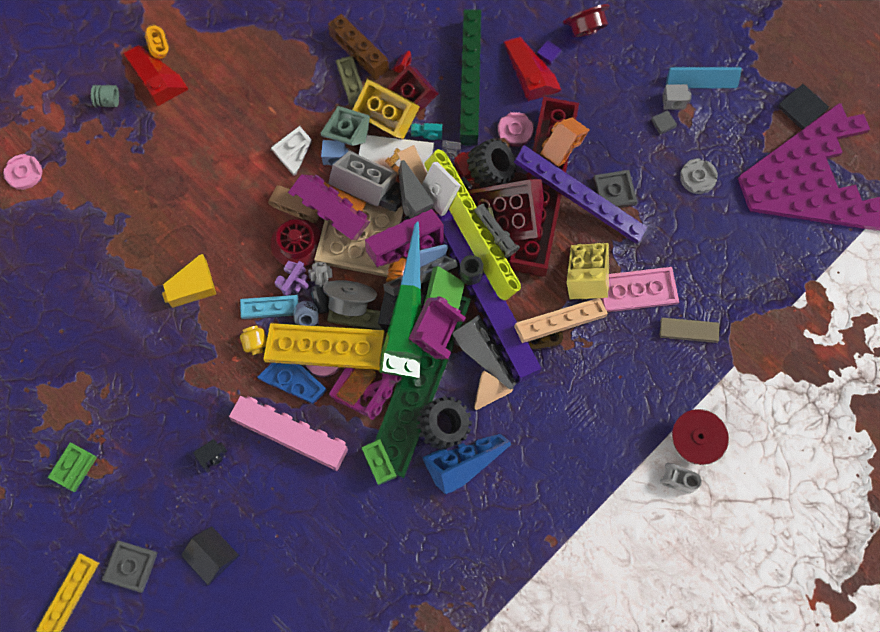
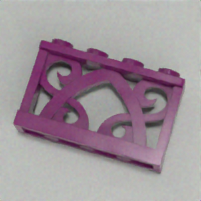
M345 368L330 391V396L336 402L374 420L375 416L381 412L385 400L391 396L393 387L402 377L382 373L381 380L365 386V377L362 374L363 369ZM358 378H360V380H361L360 386H359V383H356V384H355V382H356V380H357ZM348 394L356 395L355 402L347 399L346 396ZM361 395H364L366 402L369 397H373L368 406L361 405Z

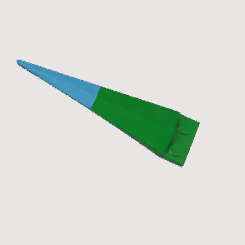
M419 222L414 224L405 269L380 360V373L412 379L419 378L420 358H422V349L409 340L421 313Z

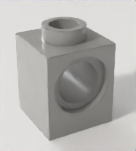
M666 85L663 91L664 109H685L691 101V92H688V85Z

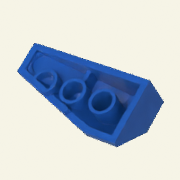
M501 434L478 439L476 444L465 445L462 443L458 445V448L448 451L446 448L439 449L422 458L436 486L445 494H448L464 486L511 445V442Z

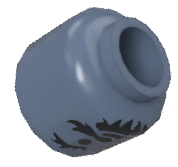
M310 301L298 303L293 310L295 324L315 326L319 319L318 309L315 304Z

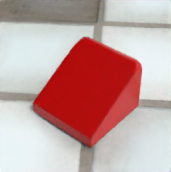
M408 50L399 56L393 71L401 73L410 65L411 51Z

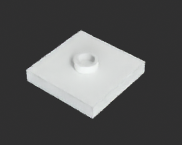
M438 162L432 163L422 183V186L434 201L433 208L441 216L446 215L461 185Z

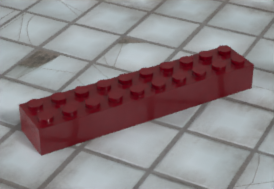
M543 96L532 151L552 163L540 154L543 150L542 144L547 138H550L553 133L551 130L557 122L571 117L576 120L579 103ZM569 157L564 164L555 166L566 173ZM528 172L527 180L538 179ZM542 182L544 201L540 237L514 241L515 245H519L520 248L511 255L509 265L513 271L545 277L562 194Z

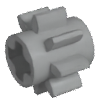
M325 262L314 263L312 265L313 269H308L309 278L316 285H324L329 282L328 278L333 277L332 269Z

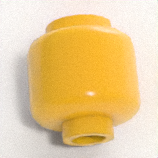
M256 325L244 329L240 335L245 352H252V355L264 352L263 348L266 347L267 343L264 329L258 328Z

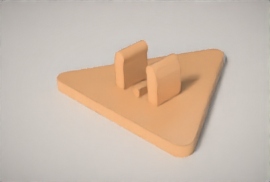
M483 371L474 403L475 410L511 393L513 389L507 388L497 378Z

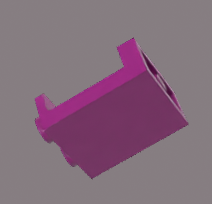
M440 296L427 298L409 340L435 359H448L451 352L446 349V345L456 323L464 322L466 317L460 313L459 309L449 305L448 301Z

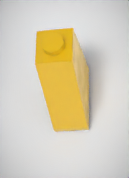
M203 254L196 257L163 284L165 289L162 292L165 303L168 302L172 308L216 295L208 263Z

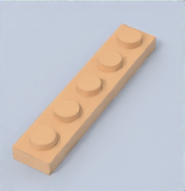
M596 298L517 322L514 327L521 342L524 343L604 318L608 312L601 299Z

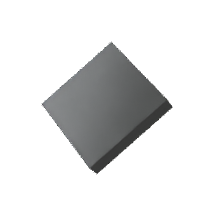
M629 170L593 176L596 193L618 208L637 205L638 202Z
M117 540L102 581L143 593L157 552Z

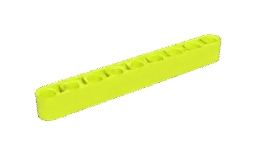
M437 149L424 162V166L428 172L432 163L438 162L461 185L449 207V211L474 255L482 260L483 271L497 296L502 300H508L520 290V282L499 245L494 243L495 238L474 212L477 207L450 159L444 151Z

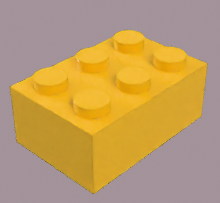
M367 79L353 111L369 115L370 123L395 137L404 139L420 106Z

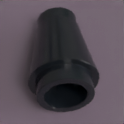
M324 285L311 288L310 295L318 309V314L329 312V296L323 291Z

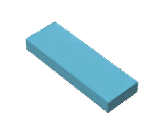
M298 296L240 299L241 319L293 316L294 307L298 304Z

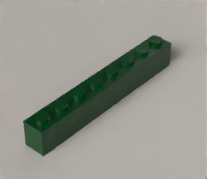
M464 9L460 145H478L481 10Z

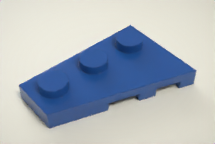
M271 363L257 377L259 380L311 404H314L327 391L300 364Z

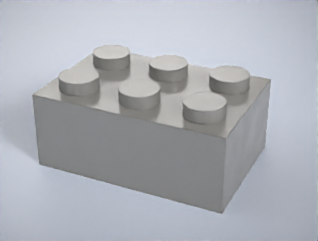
M348 151L333 164L328 184L378 207L380 199L396 182L398 173Z

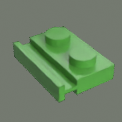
M70 442L48 478L76 492L97 457Z

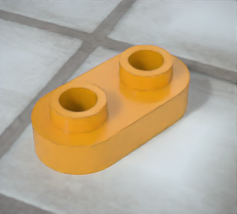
M149 26L145 33L149 52L155 58H165L168 53V45L164 32L158 26Z

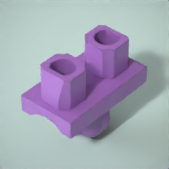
M288 261L284 268V271L290 274L288 279L282 276H278L275 286L282 291L284 296H290L293 290L299 292L301 288L306 290L309 287L305 282L308 276L304 274L306 271L303 267L304 263Z

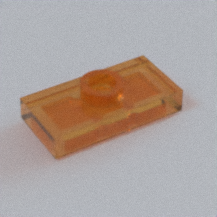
M356 368L336 394L338 398L354 406L375 378V371Z

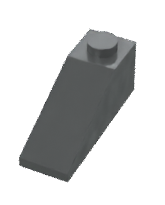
M402 160L398 170L402 207L404 213L413 218L422 212L433 209L434 201L405 160Z

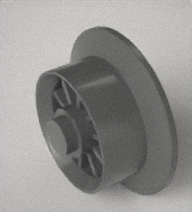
M336 280L327 282L323 286L324 293L330 296L329 309L341 315H363L367 311L368 302L373 301L377 297V293L373 288L354 281Z

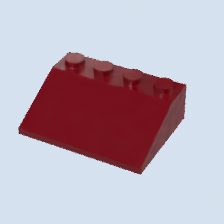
M541 179L468 190L476 207L484 204L486 208H492L494 219L503 231L509 232V237L512 241L540 237L544 201Z

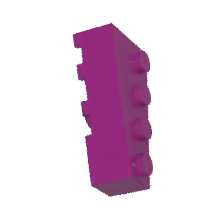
M301 174L288 193L293 197L295 195L303 199L302 204L314 210L317 209V215L327 221L332 220L331 225L351 240H358L370 224V221L366 219L368 216L361 210L356 211L352 207L353 204L346 198H340L337 190L331 186L328 188L324 185L325 181L321 177Z
M432 209L422 212L418 216L405 220L396 226L389 227L385 231L365 239L366 252L376 267L397 262L400 257L408 256L413 228L416 222H419L420 250L443 245L444 224Z

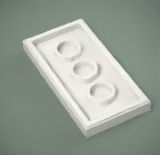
M367 135L366 143L360 145L359 155L398 173L401 163L398 152L415 145L424 164L433 154L434 143Z

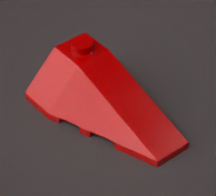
M521 37L504 41L505 48L527 101L561 92L554 73Z
M140 45L124 52L125 57L157 106L189 90L178 73L159 59L153 57Z

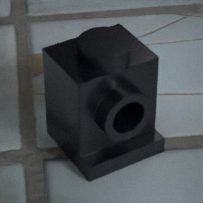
M212 439L193 453L203 469L209 472L211 470L209 467L211 465L216 466L222 462V458L226 456L225 453L228 451L222 442L217 443L215 439Z

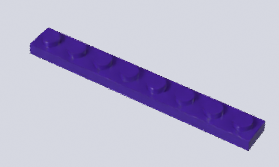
M525 145L521 148L514 160L515 164L536 178L541 179L542 182L636 244L640 242L647 226Z

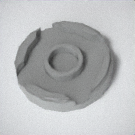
M701 159L688 161L680 173L682 185L694 194L709 192L715 186L718 177L716 168L710 162Z

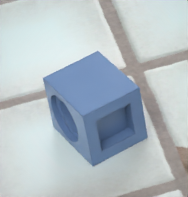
M323 140L321 154L323 165H333L349 151L345 143Z

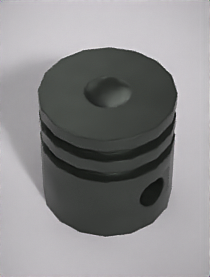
M469 255L463 258L460 263V278L465 284H477L482 278L483 263L479 257Z

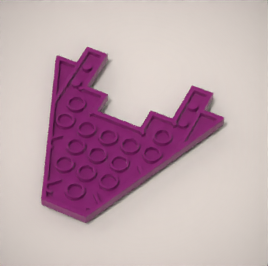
M840 103L741 174L738 181L749 211L880 231V197L862 201L856 185L838 188L827 159L841 156L843 153L838 139L869 132L870 128L864 114L847 117Z

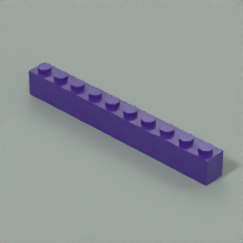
M448 209L446 215L441 216L437 214V216L444 224L443 245L448 246L451 253L449 254L450 258L456 260L460 277V263L462 259L466 256L474 255ZM483 271L482 278L477 284L466 286L467 292L470 297H474L477 311L479 313L482 312L486 328L491 329L495 345L500 346L502 350L500 353L504 362L508 361L511 367L509 371L513 379L517 378L518 382L521 383L540 374L541 366L528 342H521L514 327L517 322L505 300L497 296Z

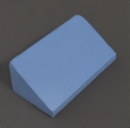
M440 245L420 250V267L446 256L448 246Z

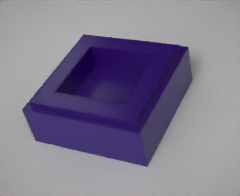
M547 41L537 52V56L551 65L561 54L562 50L550 41Z

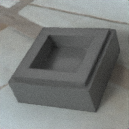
M669 111L652 117L651 120L660 135L677 126Z

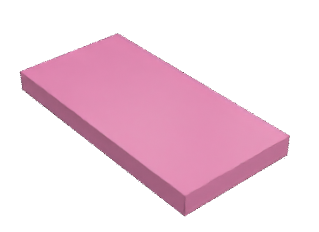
M672 267L609 274L608 298H601L606 311L615 312L678 304L679 298Z

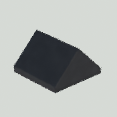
M211 526L193 537L181 556L210 585L240 555Z

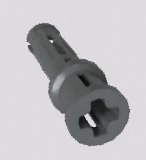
M484 204L475 208L474 212L494 236V243L501 247L505 253L504 256L507 258L514 254L520 247L511 240L509 232L503 231Z

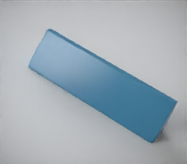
M671 67L667 74V85H688V88H737L741 68Z

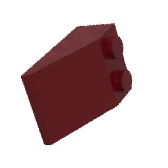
M410 65L387 87L390 91L420 106L417 113L427 107L439 94L424 76Z

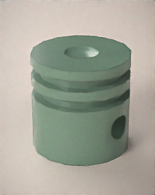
M93 85L91 89L93 106L117 107L119 104L117 86Z

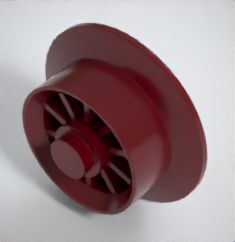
M604 4L589 8L570 16L562 23L563 25H571L575 37L594 35L597 31L608 26L604 12L610 8V5Z
M304 219L288 220L282 223L272 235V253L283 265H286L288 261L294 263L300 261L304 263L303 267L314 262L321 232L310 221Z
M702 409L687 411L677 419L672 430V440L675 449L680 456L693 464L708 465L714 463L727 450L729 443L727 428L724 422L710 411Z

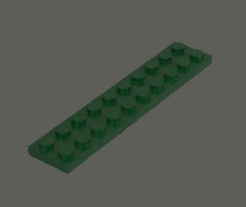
M464 296L461 297L459 310L463 316H466L471 299ZM457 322L454 331L461 327L463 322ZM451 335L446 345V349L451 353L455 345L452 338L453 335ZM423 349L422 358H420L419 378L402 377L397 383L375 440H381L396 476L403 479L420 438L419 433H421V429H417V425L420 424L417 421L418 416L421 415L419 412L425 408L424 406L434 400L449 358L435 359Z

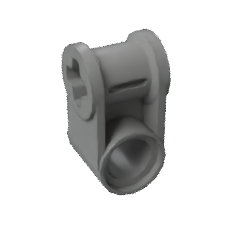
M672 463L665 464L666 471L663 479L660 480L662 485L686 493H694L702 484L701 476L698 473ZM687 478H691L695 481V487H691L687 484Z

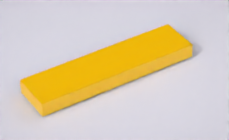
M83 554L78 555L36 629L37 632L62 631L99 562Z

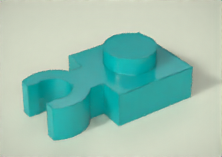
M424 123V126L411 124V136H424V138L429 140L442 139V124Z

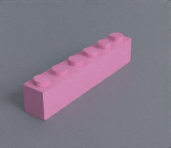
M247 396V398L239 397L229 416L233 422L338 471L348 452V448L343 440L339 438L333 440L327 437V433L319 429L314 431L310 429V425L303 421L297 423L292 420L293 417L282 412L280 415L274 412L275 409L265 404L263 407L257 404L258 401L250 396Z

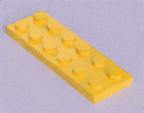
M270 323L263 360L270 363L380 370L385 331Z

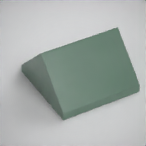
M338 106L322 130L321 136L352 146L366 143L370 117L369 115Z

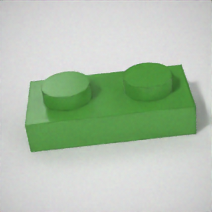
M380 439L362 447L378 485L397 477Z

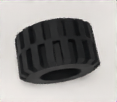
M489 139L472 148L468 154V171L471 172L470 175L475 179V183H479L482 188L505 184L515 176L514 173L517 170L515 167L517 164L514 163L515 155L512 154L511 148L507 147V144L500 139Z
M447 396L437 398L424 406L425 408L419 412L421 415L418 416L417 421L420 424L417 425V429H421L422 433H419L420 437H425L424 442L426 444L431 443L430 447L447 449L462 443L461 441L467 438L466 434H469L471 431L468 426L472 425V421H469L468 418L471 417V414L466 412L468 408L466 405L462 406V401L459 399L454 401V397L447 398ZM439 412L445 413L451 420L452 428L449 434L442 432L437 425Z

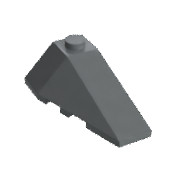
M479 315L452 332L453 341L458 347L460 346L464 352L507 388H514L516 382L507 364L503 360L500 361V351L497 346L491 344L489 338L492 336Z

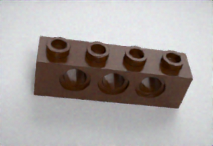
M342 14L328 23L330 36L350 56H353V59L375 80L389 70L388 58Z

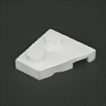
M299 126L271 147V149L295 176L311 144V139Z

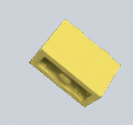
M609 243L571 245L567 275L570 299L608 298Z

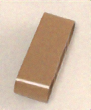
M278 185L275 187L268 201L269 205L311 223H317L320 217L317 215V209L314 210L306 207L301 203L303 200L297 195L293 197L288 193L290 189Z

